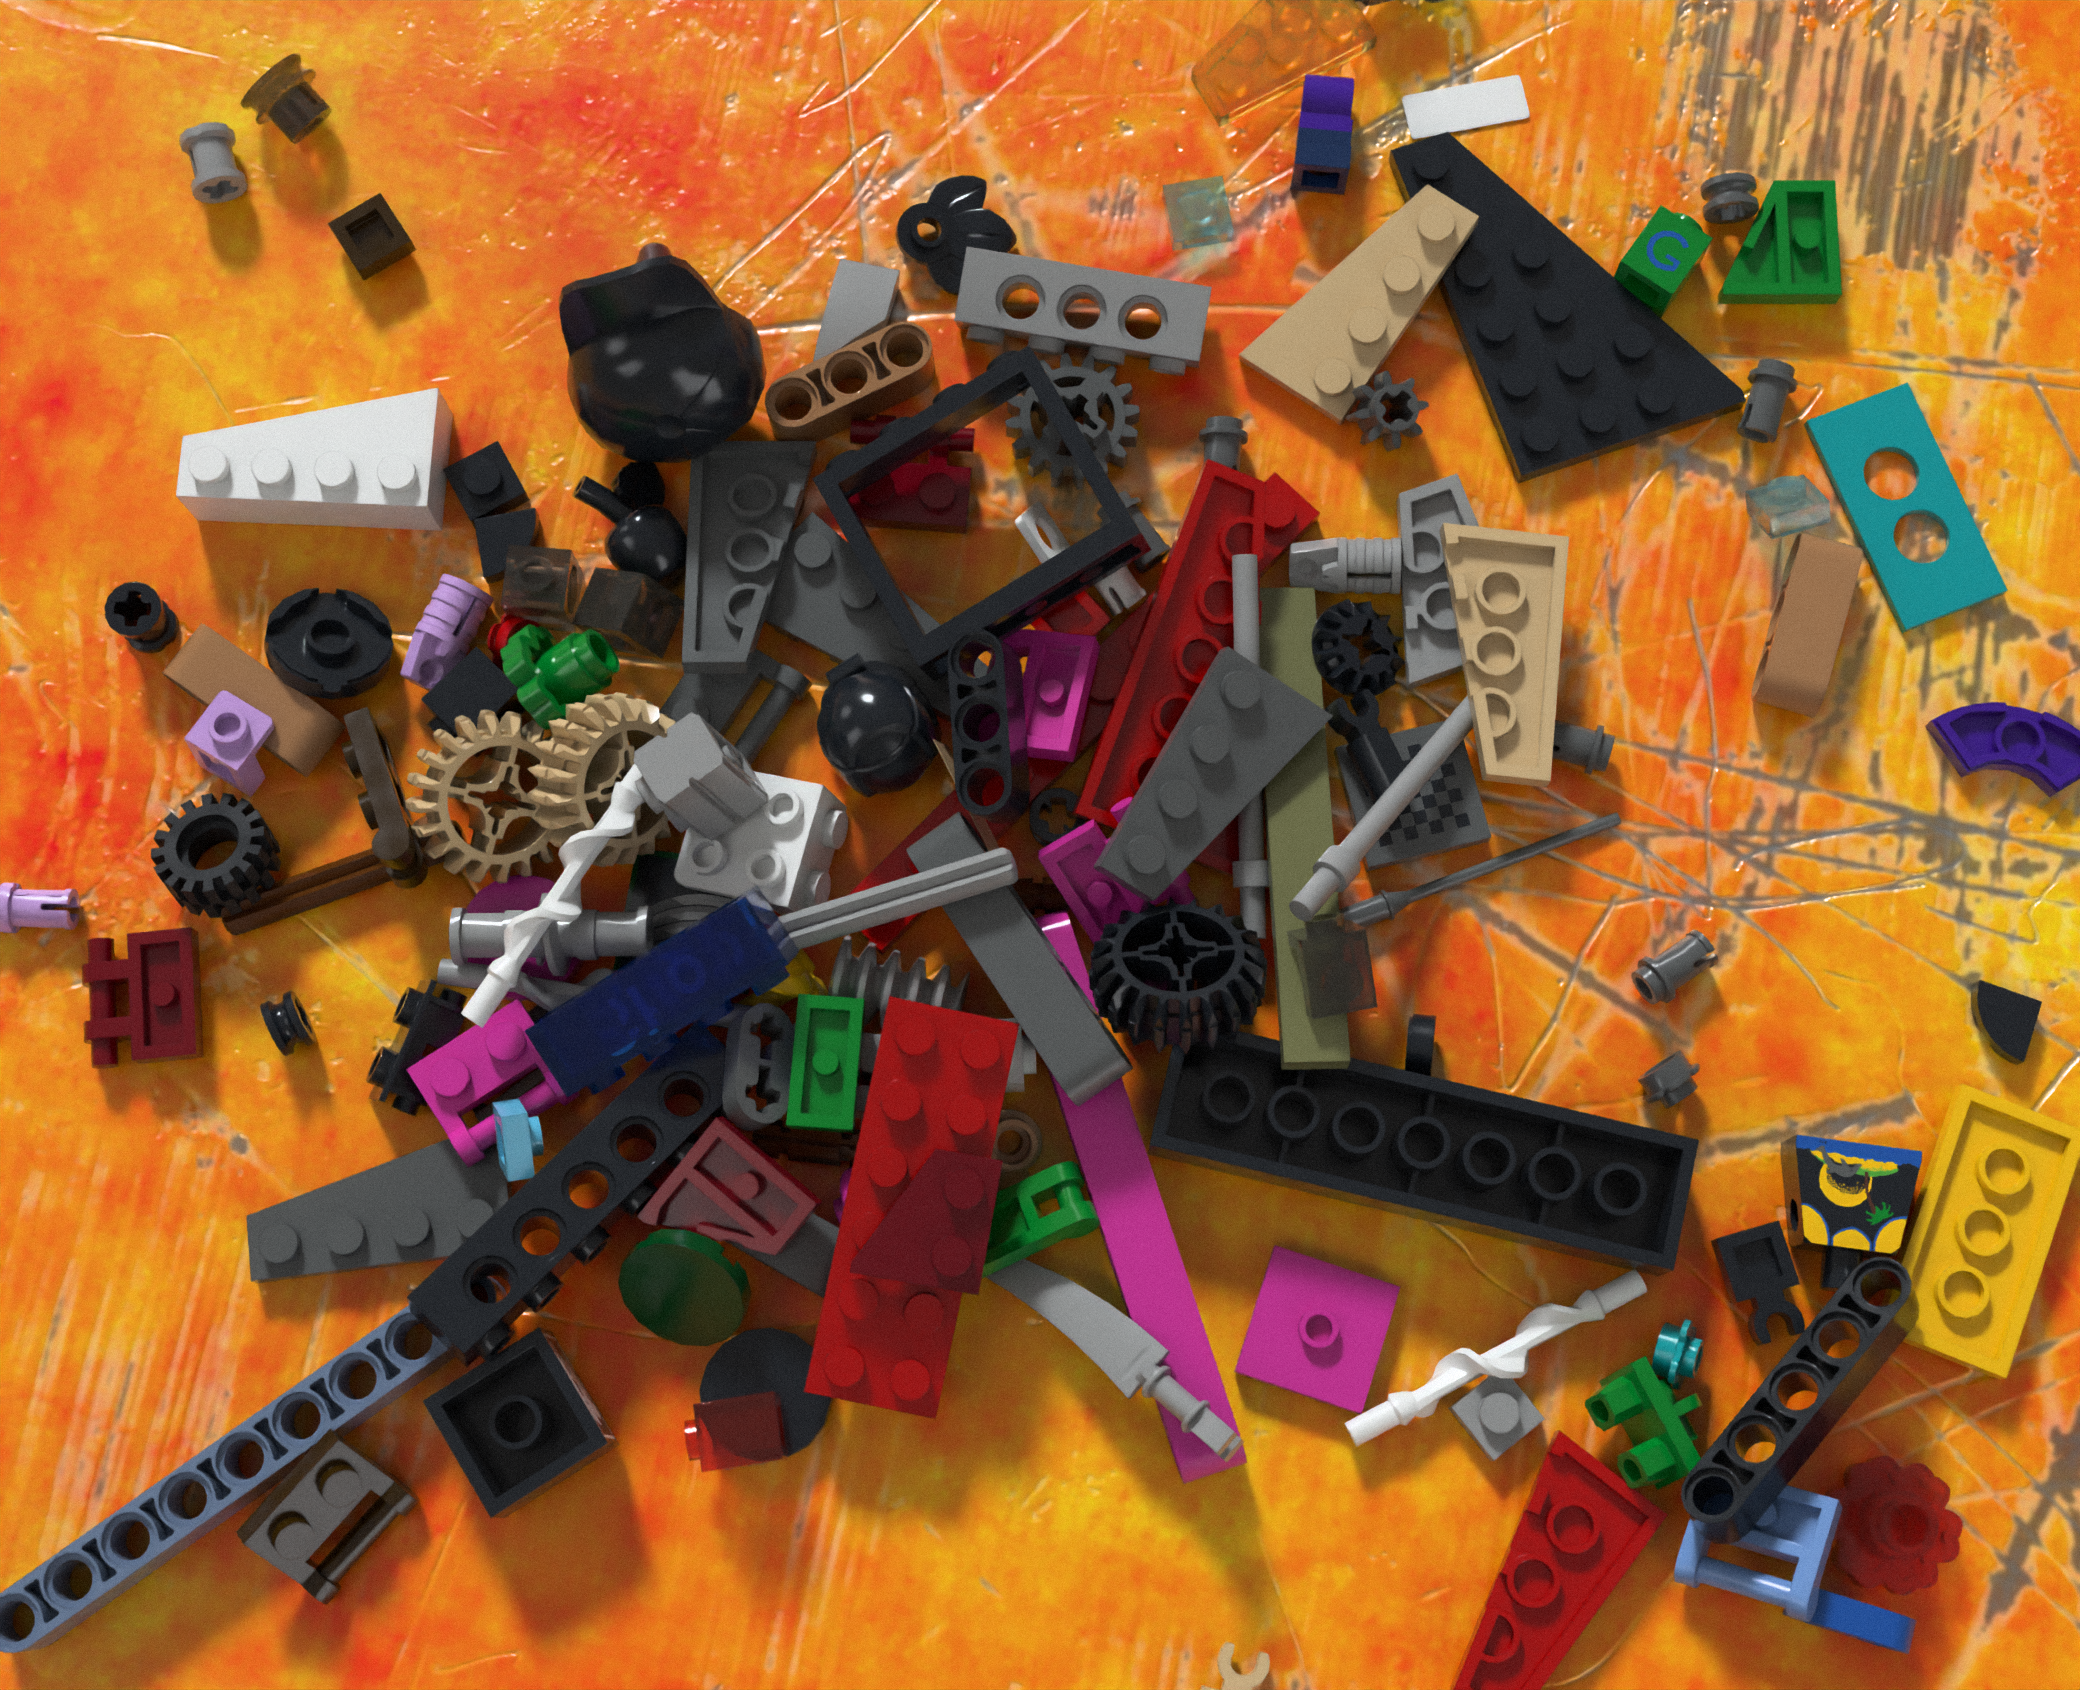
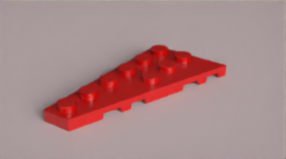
M1207 459L1202 464L1071 815L1086 821L1094 819L1097 825L1115 831L1118 822L1111 813V808L1125 798H1134L1219 650L1227 646L1234 650L1233 555H1257L1259 625H1261L1262 601L1259 600L1261 560L1264 559L1266 482L1210 459ZM1238 815L1192 861L1193 863L1233 878L1232 862L1239 861Z

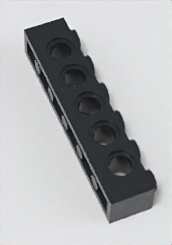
M697 1020L407 1296L410 1312L466 1367L479 1355L485 1361L494 1357L513 1337L515 1331L510 1325L528 1308L537 1313L549 1304L564 1285L559 1278L577 1260L583 1266L594 1260L612 1239V1236L607 1231L625 1214L631 1219L637 1217L658 1191L655 1185L672 1168L675 1169L716 1117L723 1116L733 1124L728 1119L722 1102L726 1046ZM751 1088L745 1091L747 1098H750L748 1094L751 1092ZM688 1094L697 1099L701 1108L691 1116L681 1117L671 1113L665 1103L674 1095ZM640 1138L649 1142L655 1152L645 1161L631 1162L620 1155L618 1148L629 1139ZM592 1183L602 1187L607 1193V1198L601 1205L587 1209L576 1205L571 1200L570 1195L578 1186ZM545 1229L553 1232L560 1242L551 1253L537 1256L530 1254L521 1245L523 1239L534 1230ZM487 1276H499L505 1279L511 1288L507 1296L501 1301L484 1303L472 1294L475 1285Z

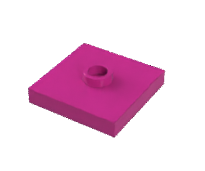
M1275 1245L1272 1249L1234 1373L1359 1415L1362 1414L1400 1287Z

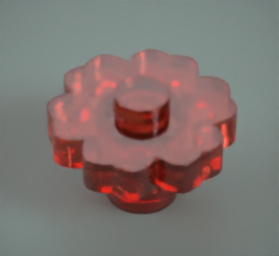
M1874 1456L1865 1462L1850 1464L1846 1467L1843 1474L1845 1488L1830 1489L1824 1494V1496L1838 1499L1842 1506V1512L1833 1539L1837 1543L1831 1553V1562L1834 1567L1847 1574L1851 1582L1860 1588H1875L1882 1584L1886 1591L1893 1595L1906 1596L1917 1589H1926L1935 1585L1938 1580L1937 1563L1952 1562L1957 1558L1959 1554L1958 1539L1963 1528L1960 1517L1953 1511L1945 1509L1950 1498V1488L1947 1483L1938 1477H1934L1932 1471L1922 1463H1909L1899 1467L1898 1463L1889 1456Z

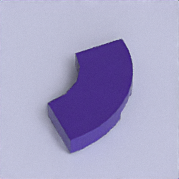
M2000 702L1979 703L1946 712L1931 720L1925 726L1961 778L1981 770H2009L2032 780L2049 798L2080 779V731L2050 713L2044 712L2041 714L2025 708L2007 706L2006 703Z

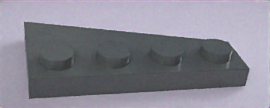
M1227 646L1219 650L1093 868L1144 901H1155L1333 715Z

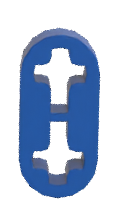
M1819 1589L1818 1602L1811 1621L1806 1622L1793 1618L1905 1654H1909L1917 1620L1822 1589ZM1786 1608L1783 1610L1782 1615L1787 1616Z

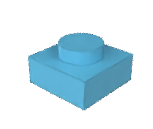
M519 1098L492 1102L500 1168L508 1182L532 1178L535 1175L533 1157L542 1156L544 1153L542 1131L538 1116L528 1117V1113Z

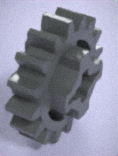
M1064 353L1061 355L1060 368L1054 370L1044 360H1041V365L1074 420L1078 416L1083 418V425L1079 422L1076 423L1106 474L1108 475L1107 464L1109 462L1123 468L1127 464V452L1122 446L1136 447L1138 430L1131 426L1139 423V406L1126 405L1132 399L1133 388L1131 384L1126 383L1115 387L1117 368L1111 365L1100 374L1094 371V356L1087 355L1081 367H1075L1072 365L1069 354ZM1029 387L1021 392L1022 396H1014L1008 400V413L1014 417L1005 420L1006 436L1018 438L1012 444V453L1015 460L1030 456L1028 474L1034 478L1044 469L1050 471L1051 487L1058 488L1064 476H1072L1076 489H1083L1085 476L1033 388ZM1105 404L1108 405L1113 415L1114 426L1112 432L1107 429V423L1099 417ZM1034 411L1039 414V421L1046 425L1042 430V437L1039 440L1031 426V418Z

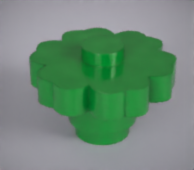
M528 624L510 637L508 640L509 644L500 651L504 673L518 688L517 697L519 702L531 714L536 723L545 730L550 729L548 723L550 720H557L558 718L566 720V704L584 703L587 695L601 694V691L611 685L612 676L620 669L618 657L611 645L601 634L592 629H588L582 634L571 633L557 643L553 635L545 627H536Z

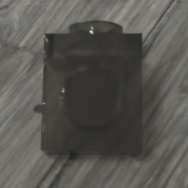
M1324 913L1314 915L1310 921H1304L1305 928L1287 931L1289 945L1297 950L1306 1013L1309 1017L1318 1019L1377 1007L1367 932L1364 927L1351 920H1344L1343 913Z

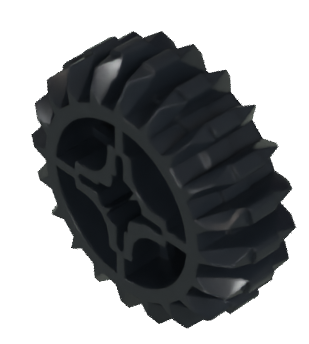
M1169 896L1166 904L1156 907L1150 902L1144 901L1139 913L1122 910L1117 923L1104 924L1103 934L1100 936V940L1094 942V950L1091 952L1089 988L1093 990V998L1095 999V1006L1098 1009L1099 1017L1108 1018L1113 1033L1128 1031L1134 1046L1146 1040H1151L1155 1044L1158 1053L1168 1044L1180 1045L1187 1055L1193 1043L1201 1042L1213 1050L1218 1040V1035L1235 1040L1241 1025L1253 1024L1257 1007L1262 1006V999L1266 995L1267 959L1264 958V950L1261 949V944L1258 941L1257 931L1247 930L1244 926L1242 915L1226 917L1222 904H1217L1209 909L1202 908L1197 896L1188 905L1176 904L1172 897Z

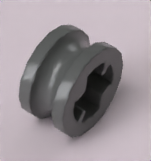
M1740 172L1726 173L1712 177L1702 183L1700 187L1701 196L1704 200L1708 201L1703 207L1704 219L1710 223L1730 224L1746 220L1757 214L1759 203L1757 198L1751 195L1757 188L1755 177Z

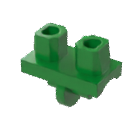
M1646 1356L1599 1381L1602 1387L1585 1401V1407L1594 1424L1603 1431L1622 1423L1634 1448L1617 1456V1467L1628 1487L1635 1489L1654 1484L1658 1490L1687 1476L1701 1459L1692 1443L1693 1440L1699 1437L1686 1415L1703 1405L1697 1393L1679 1401L1667 1378L1658 1380Z

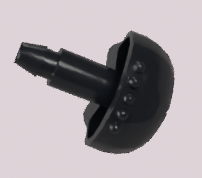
M649 243L640 249L636 264L599 276L576 280L562 288L559 297V312L562 332L569 352L567 390L578 421L601 448L634 461L685 462L707 454L751 420L766 380V367L760 335L750 319L722 303L706 280L686 260L672 256L667 246L661 243Z

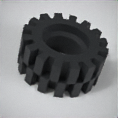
M211 793L201 795L203 806L196 808L190 799L181 804V807L186 812L185 815L178 818L171 812L164 819L170 831L166 832L157 829L153 839L159 848L151 849V859L156 864L154 869L157 875L182 907L186 906L190 913L198 916L201 915L204 909L210 918H221L222 906H226L231 915L242 912L239 901L247 897L252 905L262 899L256 889L260 885L270 890L275 880L269 871L280 870L281 861L276 853L281 851L273 833L258 810H255L249 801L242 798L238 802L233 794L223 793L219 804ZM226 841L238 842L233 854L222 864L205 870L195 869L200 857L212 846Z

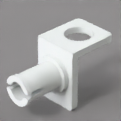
M1039 501L1031 505L1015 520L1017 528L1041 563L1070 547L1049 513ZM1036 524L1046 533L1052 549L1040 537ZM1127 566L1094 585L1110 608L1109 611L1112 616L1121 613L1124 610L1123 607H1126V609L1131 607L1146 595L1145 590L1139 586Z

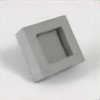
M1489 1375L1448 1408L1490 1461L1496 1460L1545 1419L1512 1378H1497Z

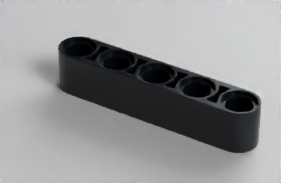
M1874 1257L1863 1261L1853 1270L1687 1475L1682 1485L1681 1499L1689 1517L1705 1539L1715 1544H1731L1740 1541L1750 1532L1913 1329L1919 1318L1920 1305L1908 1271L1898 1261L1888 1257ZM1894 1289L1901 1292L1898 1299L1890 1305L1874 1306L1869 1303L1871 1297L1878 1291ZM1854 1340L1860 1343L1857 1350L1850 1356L1834 1358L1827 1355L1830 1348L1836 1342ZM1804 1390L1813 1391L1818 1394L1815 1402L1806 1409L1792 1410L1786 1407L1790 1397L1797 1392ZM1771 1442L1776 1445L1773 1454L1765 1461L1755 1463L1745 1460L1748 1449L1754 1444ZM1720 1493L1733 1496L1730 1508L1724 1513L1716 1516L1703 1513L1706 1501L1712 1496Z

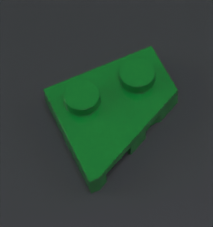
M1774 180L1718 294V304H1836L1842 295L1835 180Z

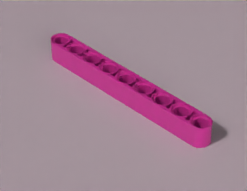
M1063 909L1035 918L1098 1012L1095 1006V999L1093 998V990L1089 988V976L1066 910ZM1047 1067L1090 1201L1093 1203L1100 1220L1099 1229L1128 1317L1170 1352L1159 1367L1169 1366L1171 1369L1170 1376L1199 1402L1203 1400L1209 1401L1210 1411L1240 1437L1122 1077L1078 1107L1068 1097ZM1155 1399L1183 1484L1247 1463L1243 1445L1226 1463L1192 1431L1184 1433L1181 1430L1182 1422Z

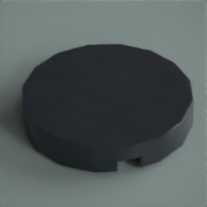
M319 588L304 589L283 599L269 615L264 650L269 667L284 684L308 696L330 700L355 697L375 687L389 671L393 650L392 629L388 618L373 602L353 591L336 588L335 594H319Z
M772 1327L747 1330L723 1343L707 1363L699 1389L702 1417L714 1439L734 1455L759 1462L786 1459L810 1446L825 1427L833 1401L831 1397L804 1392L813 1347L796 1334Z

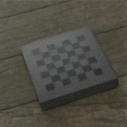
M1445 721L1390 734L1405 766L1411 762ZM1464 739L1363 857L1366 872L1489 842L1491 834ZM1346 744L1335 747L1333 754L1353 826L1355 827L1370 810L1373 803L1346 751V746L1348 745Z

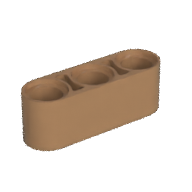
M902 321L894 323L780 377L771 384L765 397V406L773 435L778 441H816L818 443L851 427L852 419L866 420L920 394L929 387L934 378L933 347L929 334L923 327L913 322ZM905 351L914 352L921 357L916 364L909 367H899L891 362L894 356ZM850 377L859 378L866 383L861 390L852 394L842 393L836 389L838 383ZM792 404H804L810 407L808 414L799 420H786L780 416L782 411Z
M1804 531L1798 533L1789 553L1754 678L1751 700L1811 718L1816 716L1823 702L1862 561V548Z
M202 623L162 672L169 680L207 708L217 694L225 690L271 717L275 728L262 744V747L305 777L311 774L346 729V726L327 710L303 693L284 684L275 673Z

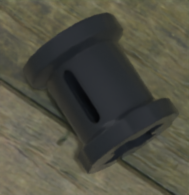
M136 581L124 583L115 588L108 596L104 609L105 618L109 626L127 639L137 651L147 654L160 652L166 645L176 639L179 630L178 617L149 585ZM147 610H151L150 615H147ZM135 620H138L137 626L133 625Z

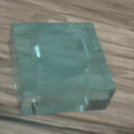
M1223 175L1163 185L1162 198L1173 251L1232 241L1234 230Z
M1804 474L1799 476H1781L1771 480L1765 486L1745 491L1748 515L1771 540L1831 523L1830 501Z

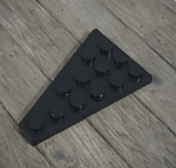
M1445 132L1391 150L1388 161L1405 204L1428 184L1479 216L1478 225L1438 282V286L1517 483L1742 408L1746 398L1740 387L1450 133Z

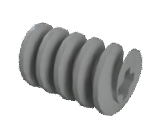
M846 935L834 963L828 996L865 999L864 1026L868 1025L876 1013L880 1011L882 1029L889 996L962 1011L969 986L970 972L966 974L957 987L951 986L949 965L944 964L931 980L926 978L925 958L919 957L910 970L904 972L901 968V951L894 949L886 962L881 965L877 963L875 943L869 942L859 958L852 956V937Z

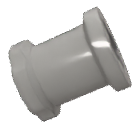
M201 123L186 129L180 135L179 143L181 150L190 157L195 177L191 183L192 194L196 200L204 203L230 201L241 196L247 189L246 177L243 172L237 170L232 151L236 141L235 134L225 123Z

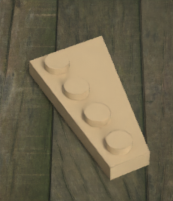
M1427 184L1239 354V360L1334 422L1342 425L1346 416L1350 414L1358 402V399L1352 393L1353 389L1361 385L1368 386L1478 225L1479 216Z
M1443 523L1439 532L1482 780L1547 787L1551 781L1569 537Z

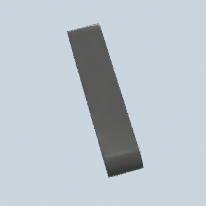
M957 812L909 846L906 851L919 873L988 852V849L961 812ZM1012 884L942 905V908L1041 1058L1075 1105L1081 1106L1133 1069L1123 1049L1102 1018L1099 1017L1098 1012Z

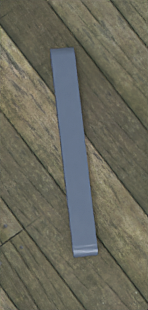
M489 1276L481 1279L476 1284L482 1285L488 1295V1303L499 1302L507 1296L505 1288L496 1279ZM408 1305L1 1592L0 1651L4 1653H17L40 1650L51 1645L282 1481L330 1428L344 1437L456 1356L433 1334L431 1348L425 1356L412 1360L407 1355L404 1348L407 1332L412 1327L422 1324L410 1312ZM368 1362L374 1367L376 1372V1385L367 1397L357 1399L351 1392L349 1379L352 1371L358 1365ZM311 1401L318 1407L320 1412V1424L312 1436L303 1439L296 1432L294 1417L297 1410L303 1404ZM255 1441L263 1451L264 1463L261 1470L254 1477L247 1478L239 1468V1455L248 1443ZM198 1481L207 1493V1504L199 1516L192 1518L184 1510L183 1495L191 1483ZM140 1521L149 1531L150 1544L147 1551L141 1557L136 1558L128 1550L126 1537L129 1529L136 1522ZM80 1562H84L92 1573V1586L83 1598L77 1597L70 1586L72 1570ZM23 1602L28 1604L35 1616L32 1632L25 1639L16 1633L13 1626L14 1613Z

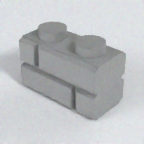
M689 713L667 729V737L663 738L658 735L634 751L635 759L633 761L642 774V777L635 781L638 791L656 814L664 811L670 822L681 833L691 827L703 838H708L712 841L736 825L735 818L737 816L744 819L767 803L768 794L745 756L699 714Z

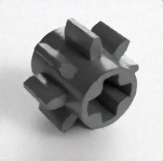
M1384 371L1375 375V391L1367 385H1361L1353 389V395L1360 402L1356 412L1351 413L1346 418L1347 421L1357 422L1360 429L1364 432L1360 440L1362 445L1368 444L1377 438H1383V446L1388 452L1400 448V432L1409 438L1421 435L1423 430L1415 421L1419 411L1424 410L1429 405L1426 401H1418L1415 393L1412 391L1415 379L1411 377L1399 384H1392L1391 375L1388 371ZM1386 400L1392 404L1388 414L1394 421L1386 423L1382 418L1386 408L1381 402Z

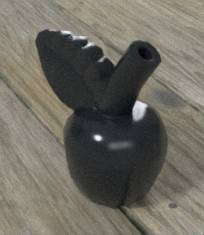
M645 461L630 462L627 466L622 467L610 484L611 490L584 475L575 487L573 497L596 509L615 524L605 538V551L614 567L632 583L648 591L660 590L679 577L686 569L687 536L675 516L663 506L665 485L656 464Z

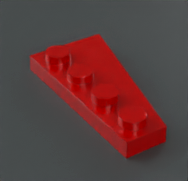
M1556 1430L1553 1434L1451 1684V1690H1541L1667 1517L1665 1512L1637 1490L1629 1488L1623 1479L1560 1430Z

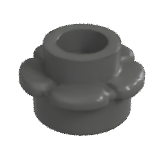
M1677 1051L1663 1059L1638 1078L1639 1083L1648 1094L1645 1097V1101L1651 1104L1660 1100L1666 1109L1677 1104L1698 1088V1085L1691 1076L1698 1073L1700 1065L1695 1063L1691 1066L1681 1051Z

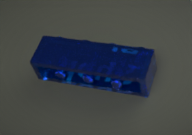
M755 885L545 1013L525 1030V1033L567 1098L586 1086L592 1095H595L626 1075L621 1066L622 1064L639 1054H642L646 1062H650L676 1046L680 1042L676 1032L695 1020L701 1029H705L728 1015L735 1009L730 999L751 987L755 995L759 996L783 982L790 976L785 966L792 961L799 950L758 885Z

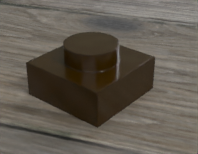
M381 193L328 223L333 234L364 281L416 250L408 234Z

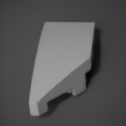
M840 259L825 308L813 362L887 327L899 289L900 270Z

